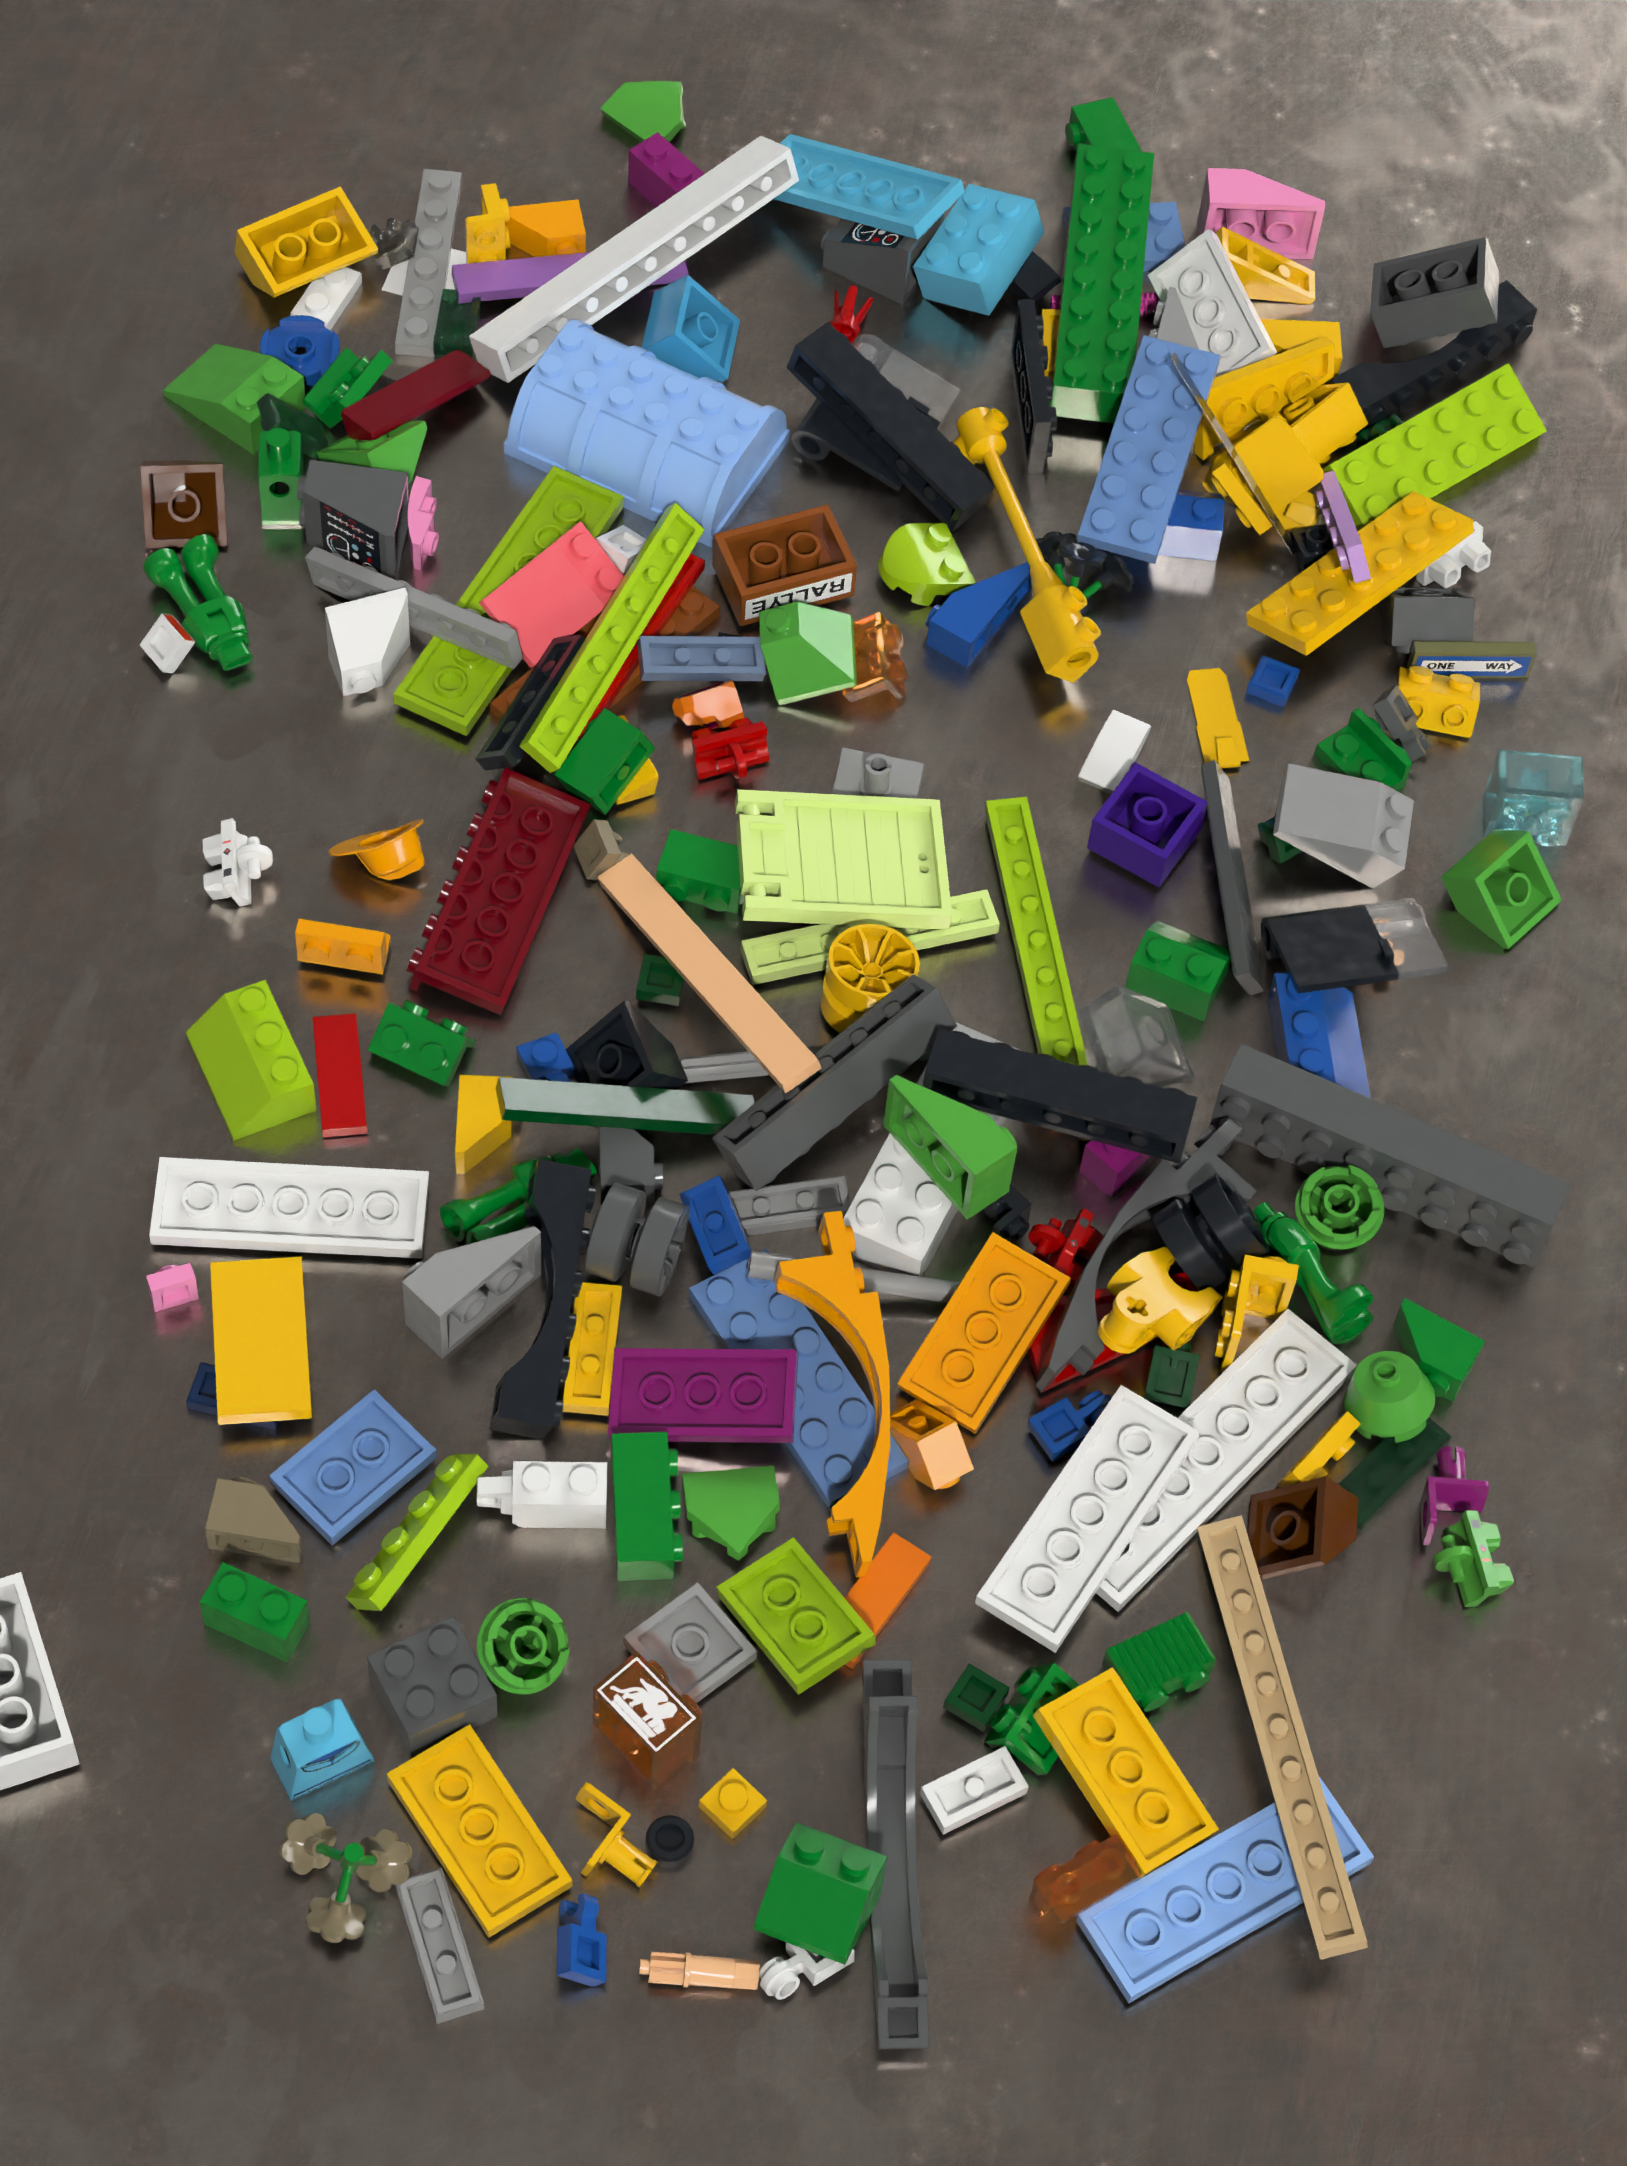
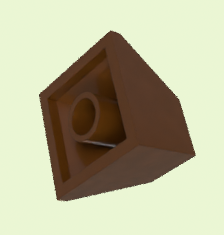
M189 460L143 461L140 471L145 548L183 547L190 539L203 534L213 537L217 546H227L223 463Z
M1327 1476L1251 1495L1248 1538L1260 1579L1263 1580L1326 1565L1356 1541L1359 1498Z

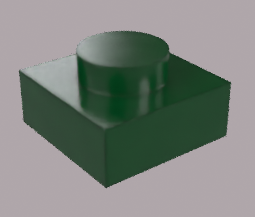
M644 954L636 989V999L679 1006L684 979L665 957Z
M969 1663L946 1697L943 1708L984 1732L992 1717L1006 1699L1010 1687Z

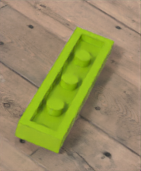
M452 1454L437 1466L435 1478L425 1491L419 1493L408 1506L409 1513L398 1527L392 1529L384 1537L381 1543L382 1549L373 1561L364 1566L355 1576V1585L345 1598L357 1610L382 1611L475 1486L478 1477H481L489 1467L478 1454Z

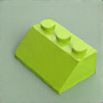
M266 980L222 995L186 1031V1037L233 1141L316 1111L314 1083Z

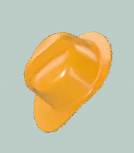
M418 819L398 828L348 839L330 848L328 853L331 856L356 854L367 870L376 877L387 880L402 878L420 870L425 864L417 827L423 824L424 820Z

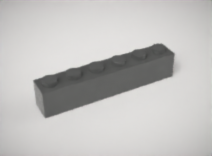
M913 974L814 1054L819 1060L822 1069L787 1093L779 1085H776L712 1137L733 1173L757 1191L765 1184L773 1181L778 1173L796 1158L806 1154L812 1145L829 1131L840 1126L845 1118L863 1103L873 1099L879 1090L889 1083V1079L907 1071L913 1062L933 1047L938 1029L951 1032L957 1027V1024L937 989Z

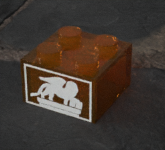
M636 1651L593 1687V1725L645 1780L658 1791L699 1756L702 1712L689 1695L683 1693L680 1696L668 1684L670 1681L668 1675L656 1661L650 1660L647 1662Z

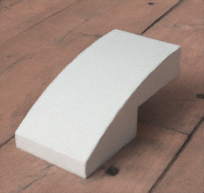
M1113 710L1078 775L1079 781L1112 794L1129 771L1132 763L1136 762L1150 732L1151 725Z

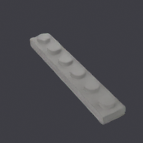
M423 169L395 339V354L435 357L461 193L462 172Z
M314 546L305 557L313 585L350 601L405 587L408 593L410 626L511 669H514L523 659L517 631L506 623H497L487 619L470 608L464 609L445 601L439 595L425 593L413 588L403 580H394L382 575L372 567H363L346 560L335 552L330 553Z

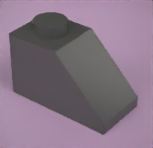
M599 1127L600 1206L603 1204L612 1185L617 1182L644 1191L646 1194V1207H652L654 1205V1191L663 1190V1163H654V1146L634 1129Z

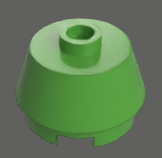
M1348 1165V1167H1322L1308 1176L1301 1184L1295 1199V1212L1299 1224L1315 1243L1330 1250H1345L1366 1243L1377 1233L1384 1217V1202L1376 1182L1362 1169L1353 1165Z
M1381 1351L1364 1358L1356 1367L1344 1394L1345 1411H1348L1361 1423L1356 1429L1361 1435L1368 1439H1371V1434L1379 1437H1395V1443L1409 1440L1422 1432L1427 1425L1426 1420L1431 1415L1435 1406V1391L1431 1382L1412 1358L1396 1351Z
M530 1598L510 1599L496 1606L484 1619L477 1637V1654L485 1674L499 1688L514 1694H532L550 1686L564 1669L570 1652L566 1629L560 1616L544 1603Z

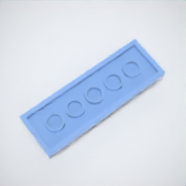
M1319 1777L1347 1875L1350 1876L1371 1864L1374 1856ZM1273 1803L1077 1915L1076 1922L1128 2003L1303 1903L1276 1804Z

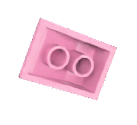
M1208 168L1197 220L1198 236L1207 229L1216 233L1223 226L1288 259L1313 260L1325 211V201L1246 169Z

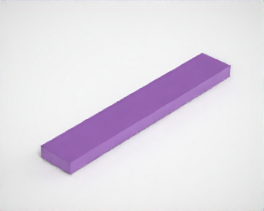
M590 252L452 265L451 275L458 304L526 297ZM685 261L650 285L672 283L688 275Z

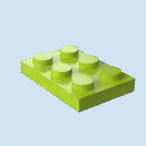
M794 1537L716 1586L718 1597L798 1695L876 1644L875 1634Z

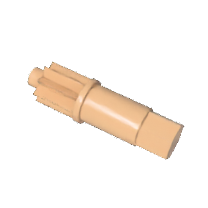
M651 1952L650 1960L640 1959L639 1974L649 1975L648 1983L683 1985L685 1988H688V1985L757 1990L760 1964L759 1960L691 1955L690 1952H685V1954Z

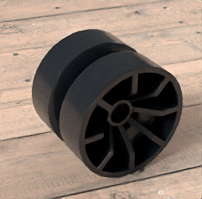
M1218 1173L1213 1174L1191 1189L1194 1203L1200 1212L1197 1216L1186 1204L1178 1199L1152 1216L1153 1222L1169 1251L1200 1291L1207 1287L1215 1288L1230 1278L1228 1265L1222 1255L1223 1251H1226L1240 1266H1242L1245 1255L1262 1257L1269 1252L1268 1244L1259 1230L1261 1225L1256 1215L1237 1190L1233 1191Z

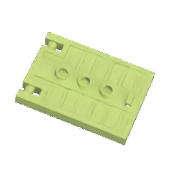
M737 789L734 804L735 814L739 815L736 832L741 895H745L742 906L744 921L855 926L877 924L899 928L949 929L952 920V909L940 800Z

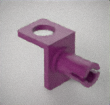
M1451 1446L1443 1447L1436 1453L1439 1477H1427L1420 1500L1422 1545H1430L1437 1524V1510L1457 1512L1478 1511V1513L1483 1511L1489 1492V1482L1466 1479V1452L1460 1447L1456 1446L1455 1448L1456 1459L1452 1460Z

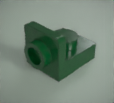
M1165 1343L1163 1347L1153 1346L1144 1399L1182 1408L1190 1406L1200 1357L1199 1354L1190 1353L1191 1344L1185 1343L1176 1350H1172Z

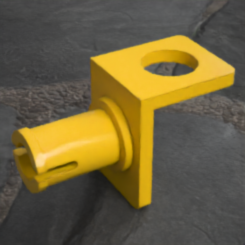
M585 1782L575 1799L613 1828L589 1859L581 1874L587 1877L597 1862L602 1864L606 1861L640 1888L658 1861L653 1860L622 1837L625 1832L621 1829L631 1814L590 1783Z

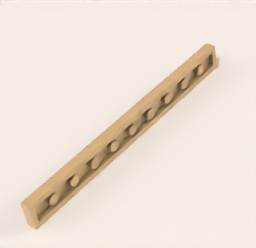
M1240 1515L1199 1526L1197 1528L1319 1958L1322 1960L1368 1948L1365 1932L1243 1517Z

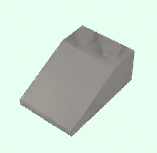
M1288 763L1283 767L1273 835L1374 889L1405 869L1414 800L1381 782Z
M535 1226L438 1252L425 1263L418 1262L407 1271L402 1281L405 1325L443 1359L541 1276V1231Z

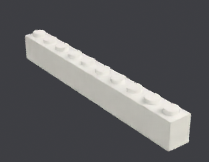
M763 136L756 138L471 334L469 338L478 363L487 368L490 374L507 383L521 375L537 363L568 321L578 319L590 325L594 324L797 183L799 178L791 149Z

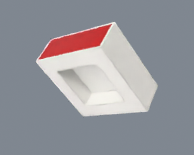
M161 613L140 643V646L162 672L174 673L195 644V641L173 615Z

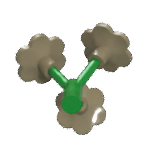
M316 1812L308 1813L303 1820L299 1818L291 1819L285 1826L286 1838L279 1846L280 1857L290 1862L292 1871L300 1875L309 1873L313 1868H324L328 1865L330 1859L340 1862V1867L343 1871L337 1892L328 1898H313L309 1902V1914L305 1922L309 1930L321 1933L323 1939L331 1943L341 1942L344 1938L357 1939L363 1933L364 1926L362 1923L366 1917L365 1909L358 1904L351 1903L348 1895L354 1871H356L361 1879L368 1880L371 1888L377 1892H386L392 1885L404 1884L410 1874L407 1863L412 1858V1848L407 1842L399 1841V1837L394 1830L382 1829L376 1836L364 1837L360 1844L350 1843L344 1848V1851L333 1848L336 1842L335 1830L327 1826L324 1817Z

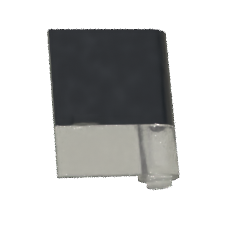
M858 335L851 345L867 360H870L877 370L894 387L900 389L905 398L921 414L926 415L933 425L938 428L961 390L890 347L877 336ZM816 398L792 436V442L797 451L809 459L822 460L831 450L889 487L899 491L903 483Z
M1413 898L1264 917L1261 921V941L1267 959H1282L1297 993L1448 973L1449 965L1426 923L1424 908L1422 905H1417Z

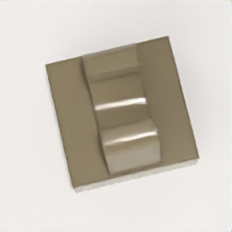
M593 820L573 845L586 879L598 880L597 876L629 855L628 853H621L618 845L622 841V837L618 833L612 832L607 820Z

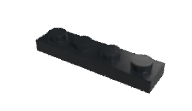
M582 634L552 640L476 757V761L485 771L512 768L522 760L524 750L520 747V744L585 641Z

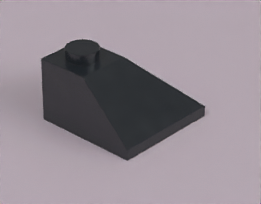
M622 1001L566 1049L574 1065V1074L578 1083L677 1090L688 1081L673 1044L628 1001Z

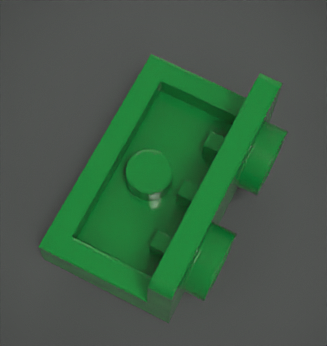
M405 999L403 1006L388 1002L367 1051L438 1084L449 1087L466 1048H473L476 1042L475 1039L465 1035L468 1027L446 1017L443 1018L441 1023H438L427 1017L429 1009Z

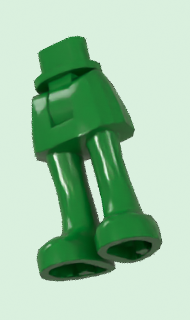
M203 534L190 539L181 551V562L173 549L164 548L153 552L145 560L143 570L148 579L153 584L166 590L180 607L185 616L181 626L195 641L194 645L205 654H208L212 660H218L225 671L249 663L253 659V655L248 648L250 640L248 638L245 612L238 600L225 594L215 576L213 568L218 559L219 552L213 537ZM182 566L195 582L207 602L199 604L185 579Z
M575 1148L565 1155L558 1152L552 1155V1158L549 1155H543L518 1162L511 1166L512 1178L504 1184L470 1199H454L443 1204L439 1209L442 1223L451 1237L459 1242L466 1239L467 1244L521 1230L529 1225L523 1213L530 1172L538 1159L592 1170L591 1178L597 1175L596 1168L579 1148ZM520 1199L522 1202L516 1208L487 1223L479 1225L492 1213L515 1200Z
M1268 1202L1259 1204L1253 1212L1261 1225L1260 1231L1268 1244L1269 1256L1279 1257L1287 1263L1299 1265L1296 1283L1302 1288L1323 1333L1332 1344L1347 1343L1356 1338L1373 1321L1374 1317L1367 1309L1373 1301V1295L1363 1284H1354L1340 1290L1324 1273L1319 1262L1320 1249L1306 1230L1284 1212L1276 1213Z

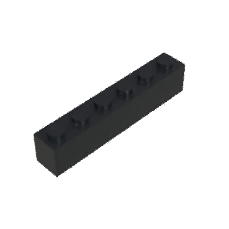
M827 322L795 345L786 368L942 523H946L951 532L985 507L995 488L987 475L980 469H977L961 453L956 444L950 442L926 415L921 414L905 398L900 389L894 387L870 360H867L855 349L844 334L838 332Z
M941 1029L937 1031L923 1081V1087L975 1110L1179 1164L1198 1098L1188 1095L1177 1088L1165 1089L1143 1083L1135 1077H1120L1101 1072L1093 1066H1078L1059 1061L1048 1054H1032L1014 1049L1006 1043H991L972 1038L960 1031L949 1032Z

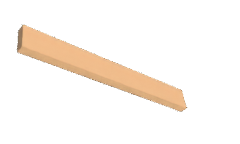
M632 853L597 876L601 887L785 1093L822 1069L816 1056Z

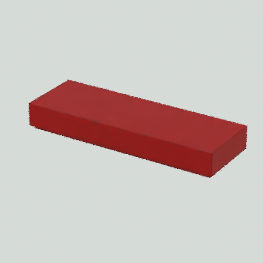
M356 1013L312 1017L323 1138L367 1134Z

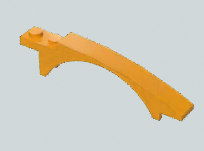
M841 1210L823 1214L818 1229L823 1256L779 1262L774 1282L776 1292L809 1307L827 1320L841 1334L857 1356L868 1379L875 1411V1435L870 1460L855 1485L831 1508V1517L826 1520L828 1536L847 1534L855 1576L863 1577L866 1575L872 1561L881 1523L890 1452V1377L878 1291L864 1293L862 1270L860 1267L854 1268L851 1253L855 1252L854 1232L851 1225L845 1226Z

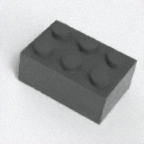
M1487 237L1374 263L1370 315L1383 348L1407 345L1436 336L1442 337L1449 333L1471 328H1481L1488 324L1497 323L1499 270Z

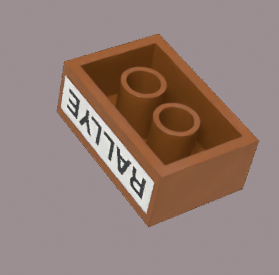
M828 504L716 533L713 536L712 566L739 626L758 622L759 612L794 602L818 606L854 596L857 564Z

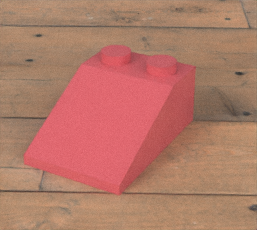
M580 521L486 596L479 604L493 621L506 623L517 631L522 657L528 666L532 668L539 662L553 639L572 636L601 613L624 576Z

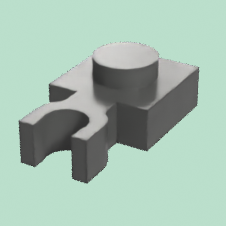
M1398 685L1384 691L1373 704L1376 719L1384 730H1389L1394 740L1400 739L1409 759L1414 761L1425 755V750L1432 745L1416 725L1418 717Z

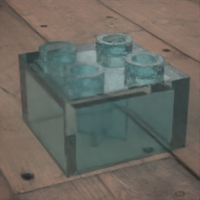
M1499 750L1482 797L1483 838L1488 836L1494 829L1529 831L1534 843L1544 846H1566L1584 799L1583 757Z

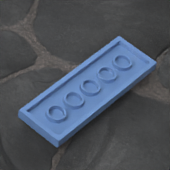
M1143 335L1082 520L1077 543H1088L1097 549L1156 563L1204 413L1171 360V356L1174 352L1177 354L1207 403L1220 362L1219 354Z
M768 1249L761 1251L765 1253H770ZM748 1258L690 1287L689 1297L723 1349L797 1350L798 1374L794 1443L785 1444L827 1508L831 1510L855 1485L869 1463L875 1435V1411L806 1306L797 1300L776 1292L774 1281L747 1278ZM891 1433L886 1480L908 1469L909 1464L908 1458Z

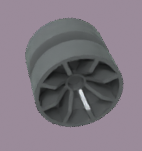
M616 1182L608 1191L603 1204H601L594 1217L589 1233L585 1271L586 1273L616 1282L624 1273L629 1261H632L630 1286L660 1297L666 1290L677 1265L689 1224L690 1207L660 1197L651 1207L647 1217L644 1218L646 1209L645 1192Z

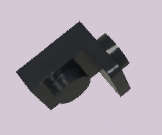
M1011 1184L1007 1194L983 1209L989 1218L994 1221L999 1220L993 1226V1232L1012 1244L1019 1241L1030 1227L1028 1222L1032 1204Z

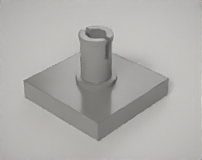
M842 748L832 794L918 798L924 763L886 756L881 753H869Z

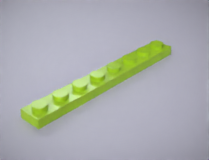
M677 503L665 509L520 744V747L549 773L558 770L563 764L705 530Z
M1026 796L987 800L984 811L1038 1054H1048L1059 1061L1078 1066L1088 1065L1028 798Z

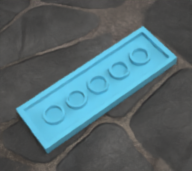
M789 134L780 143L791 149L799 181L775 197L774 200L918 240L965 193L962 181L958 178Z

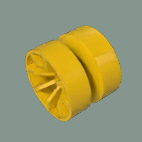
M877 924L853 926L840 933L834 939L828 954L820 997L822 1014L832 1028L839 1033L843 1032L911 975L918 976L920 960L912 942L897 930Z

